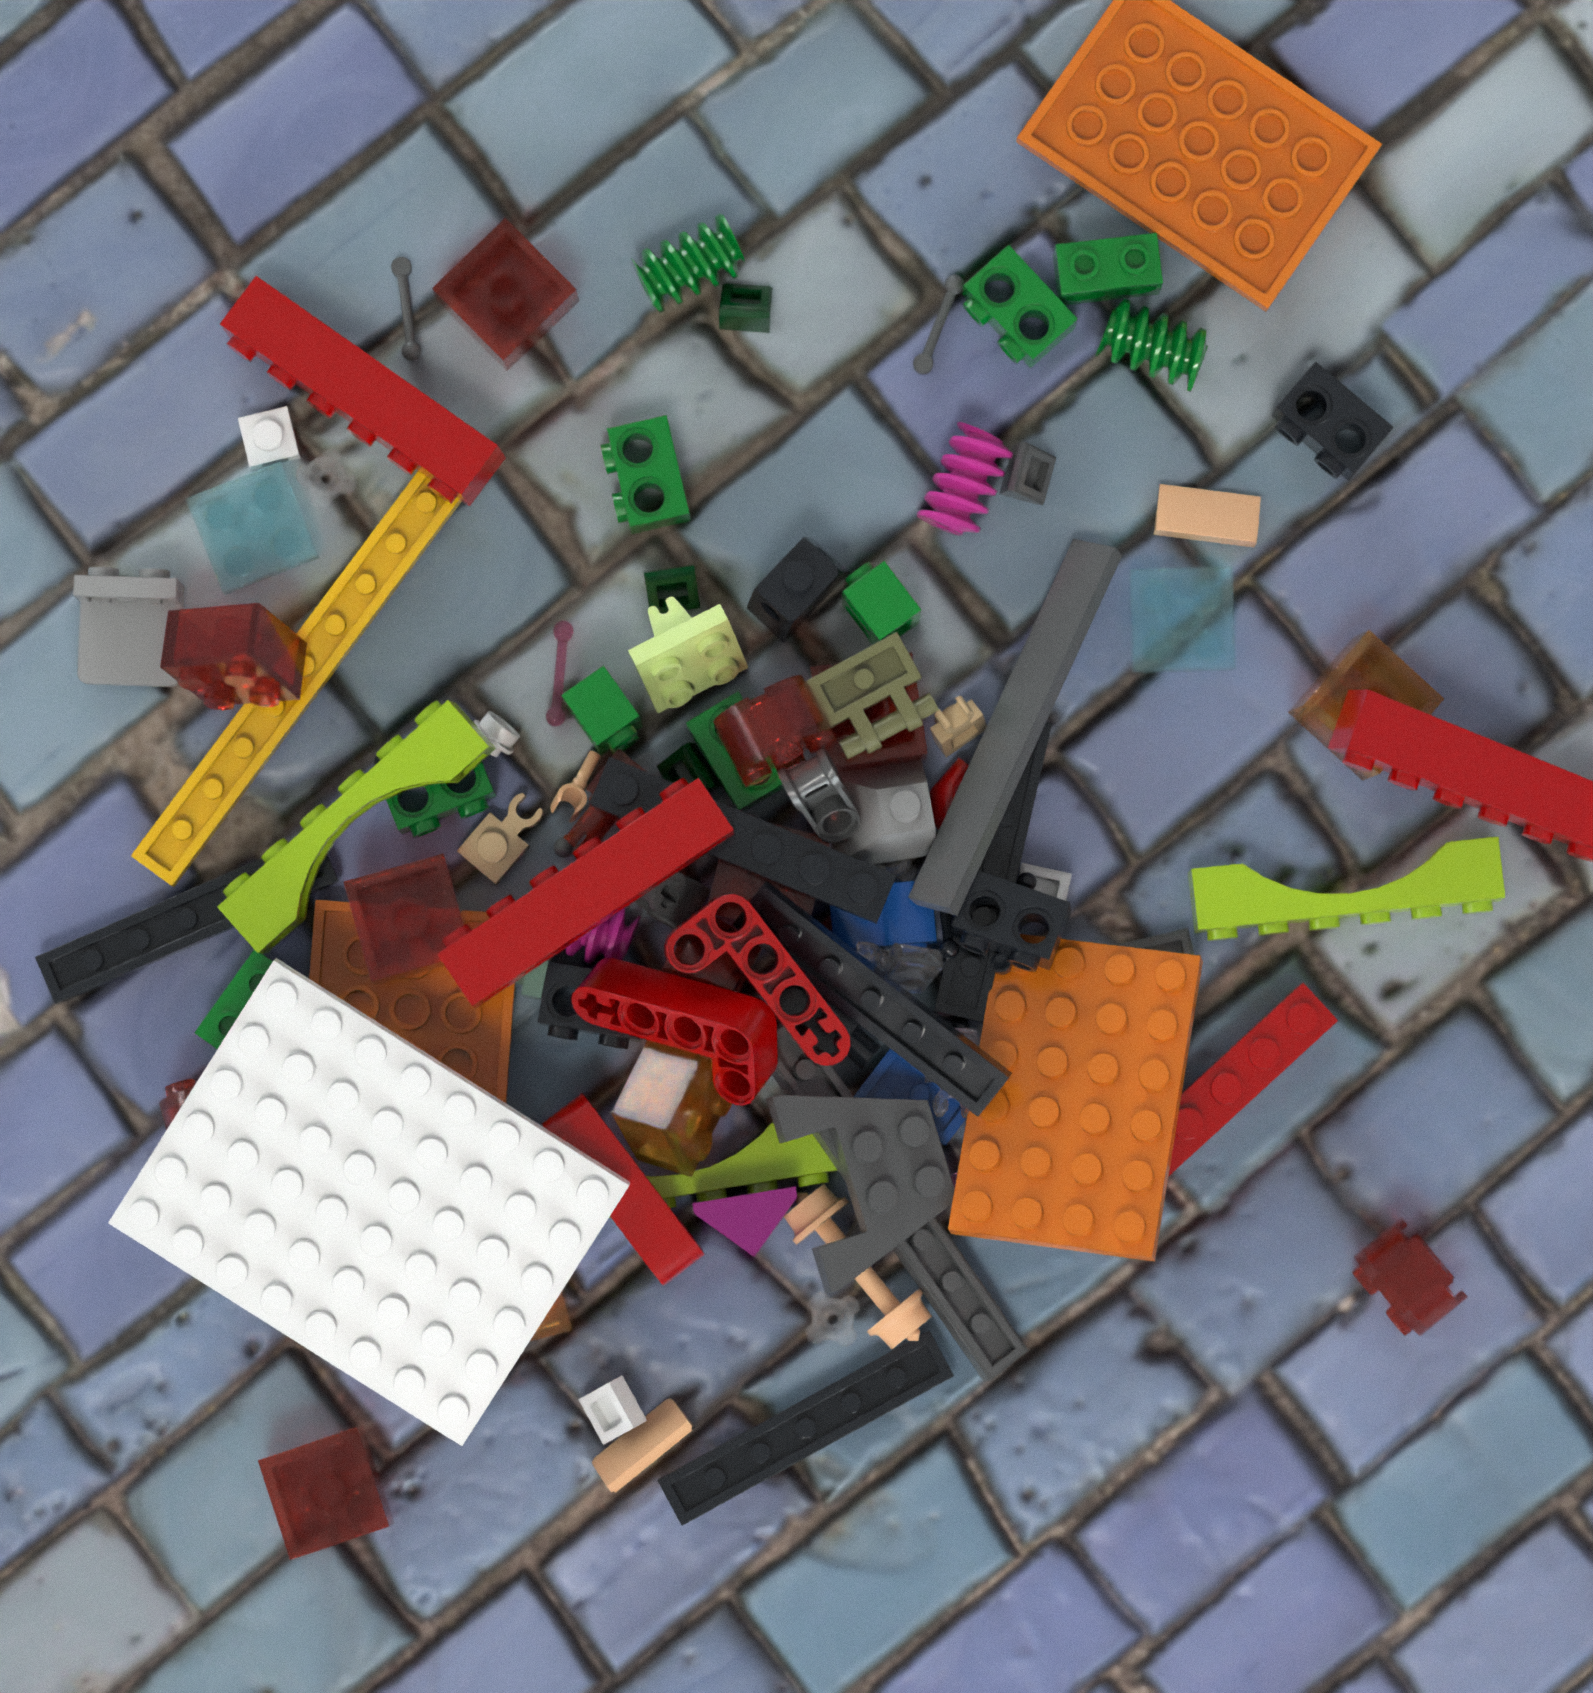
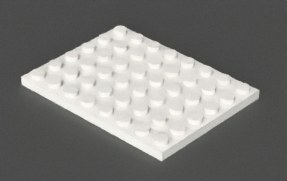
M276 958L108 1223L463 1446L628 1189L630 1182Z

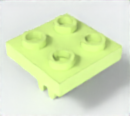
M674 597L666 599L669 610L665 614H661L656 606L648 608L654 637L629 649L628 652L657 713L668 708L680 707L686 704L692 696L714 685L728 683L739 672L748 668L731 624L720 604L694 617H691Z

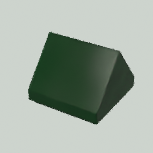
M731 283L722 284L719 306V329L770 333L773 287Z
M694 564L644 571L649 607L656 606L661 614L667 613L669 609L666 599L674 597L685 610L701 608Z
M688 742L682 745L657 765L662 777L672 783L685 777L690 784L699 778L709 794L722 786L696 743Z

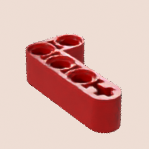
M729 893L713 898L673 929L667 936L664 944V955L669 964L684 973H696L726 952L763 1001L770 1006L776 1018L802 1052L813 1062L823 1066L835 1065L841 1062L848 1054L851 1045L847 1029L753 906L744 897ZM727 902L737 903L744 912L743 924L733 932L722 931L716 923L715 915L718 908ZM685 934L696 935L703 945L701 957L692 964L679 962L674 954L675 942ZM758 944H768L773 948L776 955L774 966L766 973H755L748 965L747 957L749 951ZM791 985H798L807 994L806 1007L798 1014H786L780 1006V995L785 988ZM818 1008L823 1012V1016L815 1018V1022L825 1032L831 1033L835 1030L838 1034L832 1041L836 1049L831 1054L822 1049L816 1053L814 1052L812 1047L817 1044L818 1040L809 1027L805 1026L800 1034L795 1029L796 1025L810 1020Z
M615 958L601 959L572 993L571 1002L573 1008L586 1022L712 1058L714 1087L723 1099L734 1105L744 1106L750 1104L777 1069V1022L775 1014L770 1006L756 997Z
M583 1093L579 1094L541 1123L550 1132L630 1182L628 1189L610 1217L663 1286L706 1255Z

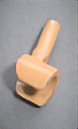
M589 751L576 777L573 778L571 783L561 786L551 803V813H554L559 802L566 801L574 807V813L569 822L576 821L587 802V795L584 790L601 757L598 753Z

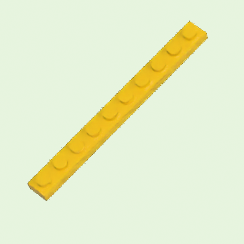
M417 471L132 853L131 857L172 887L176 886L462 502L458 498L452 504L443 500L427 487L431 479L420 471Z

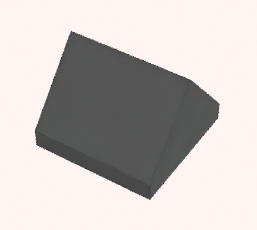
M1021 441L1012 446L1011 452L1014 455L1012 459L1008 460L999 494L1036 505H1043L1056 457L1027 442Z

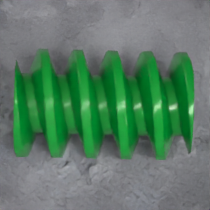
M718 214L715 217L716 232H713L703 222L697 224V241L687 232H680L678 235V250L668 240L664 239L660 242V258L648 248L642 250L641 267L631 258L635 271L651 304L660 313L665 311L664 295L666 294L678 305L683 303L682 287L685 285L696 296L700 295V278L705 277L714 287L720 286L719 269L723 268L733 279L738 277L737 261L742 260L745 263V259L724 215Z
M1123 299L1110 315L1095 356L1098 357L1106 346L1109 345L1111 346V362L1117 364L1126 353H1130L1131 370L1136 371L1145 360H1148L1150 377L1155 378L1166 367L1168 368V384L1174 385L1185 374L1187 375V391L1191 392L1208 345H1206V329L1199 328L1189 339L1187 338V322L1181 320L1172 331H1168L1167 314L1161 313L1153 324H1150L1148 307L1142 306L1131 317L1130 300Z

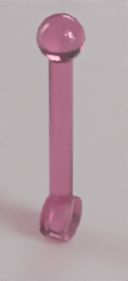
M567 621L558 622L553 629L554 637L558 641L552 705L546 712L545 717L547 723L554 727L562 725L566 718L565 712L561 709V695L563 694L567 643L574 634L572 625Z

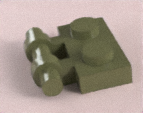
M897 632L806 681L830 728L847 719L850 720L854 727L855 733L838 741L847 759L865 750L870 754L880 749L883 740L906 728L909 732L923 725L922 719L939 711L930 693L914 701H911L905 688L920 681L922 676ZM890 697L896 711L871 724L864 710Z

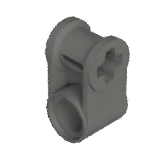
M825 747L818 748L815 757L791 770L783 767L777 771L794 806L799 812L803 813L822 841L829 843L841 842L855 834L861 822L858 811L844 780Z
M678 872L633 903L646 910L649 916L675 929L702 908L711 890L698 881Z

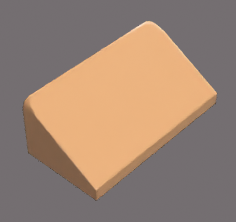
M1160 484L1153 535L1254 548L1258 537L1261 497Z
M669 1398L663 1401L645 1416L646 1422L624 1433L593 1459L592 1464L611 1493L613 1491L616 1493L693 1430L692 1427L694 1425L673 1399Z

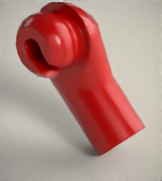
M960 758L951 765L929 792L937 830L940 829L969 766Z

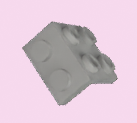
M90 567L88 568V575H74L73 596L81 602L77 669L79 680L88 685L176 686L181 677L184 608L183 584L177 578H170V571L164 569H140L139 577L119 576V569Z

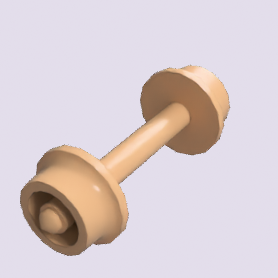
M825 1184L810 1195L808 1193H797V1206L784 1216L794 1231L793 1242L796 1245L814 1231L818 1233L826 1244L846 1238L845 1234L831 1217L849 1201L845 1197H836ZM871 1266L854 1278L885 1316L867 1331L870 1336H879L891 1349L896 1347L905 1338L908 1341H919L920 1330L918 1328L932 1317L921 1300L923 1292L920 1288L900 1303Z

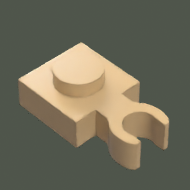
M958 696L955 698L957 701L955 704L947 707L942 712L939 709L934 715L936 724L930 728L934 742L946 758L984 732L987 727L984 715L972 699L966 703L962 696Z
M523 793L516 795L512 799L508 807V815L502 822L489 812L457 850L461 856L496 885L530 847L519 835L525 829L536 826L544 814V811L539 808L533 817L529 819L520 818L517 814V808L526 798V795Z

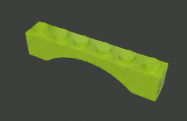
M436 700L427 706L415 718L414 721L418 727L404 740L400 735H397L388 741L376 753L380 761L366 774L359 769L350 775L338 787V791L342 795L328 808L322 803L311 810L300 821L299 824L303 830L290 842L285 838L277 841L262 855L261 859L265 864L251 877L247 872H244L223 890L227 898L217 906L218 909L257 953H269L306 919L309 896L321 864L335 841L357 818L376 804L403 791L431 784L458 783L496 749L456 702L447 700L441 705Z
M1499 837L1446 842L1424 864L1408 875L1381 887L1354 893L1320 894L1293 889L1263 877L1243 863L1193 868L1188 872L1194 934L1207 932L1208 941L1238 938L1237 929L1258 927L1259 936L1289 933L1288 924L1309 922V930L1340 927L1339 918L1360 916V925L1391 922L1390 913L1411 911V920L1436 918L1442 916V907L1462 906V914L1485 913L1493 911L1492 902H1499L1506 898Z
M772 1122L758 1138L737 1154L711 1167L679 1175L646 1177L668 1206L675 1208L677 1207L675 1197L696 1194L697 1202L727 1198L726 1189L747 1186L748 1194L777 1190L778 1180L791 1178L798 1179L799 1187L828 1183V1172L838 1170L813 1134L779 1143Z

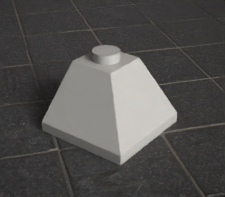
M921 759L839 772L858 811L861 822L858 830L851 837L841 842L831 843L832 849L868 864L928 855L936 838L928 783Z

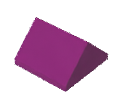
M795 1186L692 1203L695 1215L750 1255L756 1257L795 1203L797 1192Z

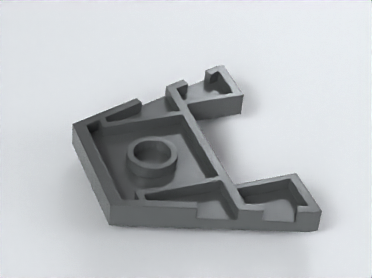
M776 1095L766 1098L779 1143L788 1142L826 1129L830 1130L859 1224L860 1233L812 1248L825 1294L843 1288L952 1205L955 1188L928 1100Z

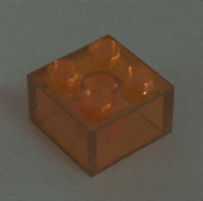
M1367 630L1353 637L1288 713L1342 762L1344 754L1331 750L1328 746L1348 690L1368 689L1430 715L1444 698L1376 635ZM1347 766L1362 781L1379 775L1383 771L1373 767L1372 772H1365Z
M647 1040L611 1114L638 1161L692 1177L699 1161H704L707 1158L712 1146V1134L720 1117H725L728 1114L732 1103L723 1099L714 1087L712 1058Z

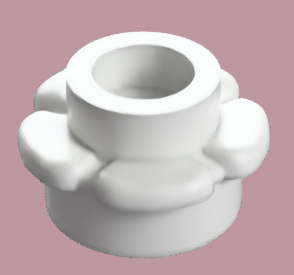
M488 711L481 721L476 719L473 721L496 747L490 755L498 757L501 752L508 755L514 752L512 746L520 738V735L504 719Z

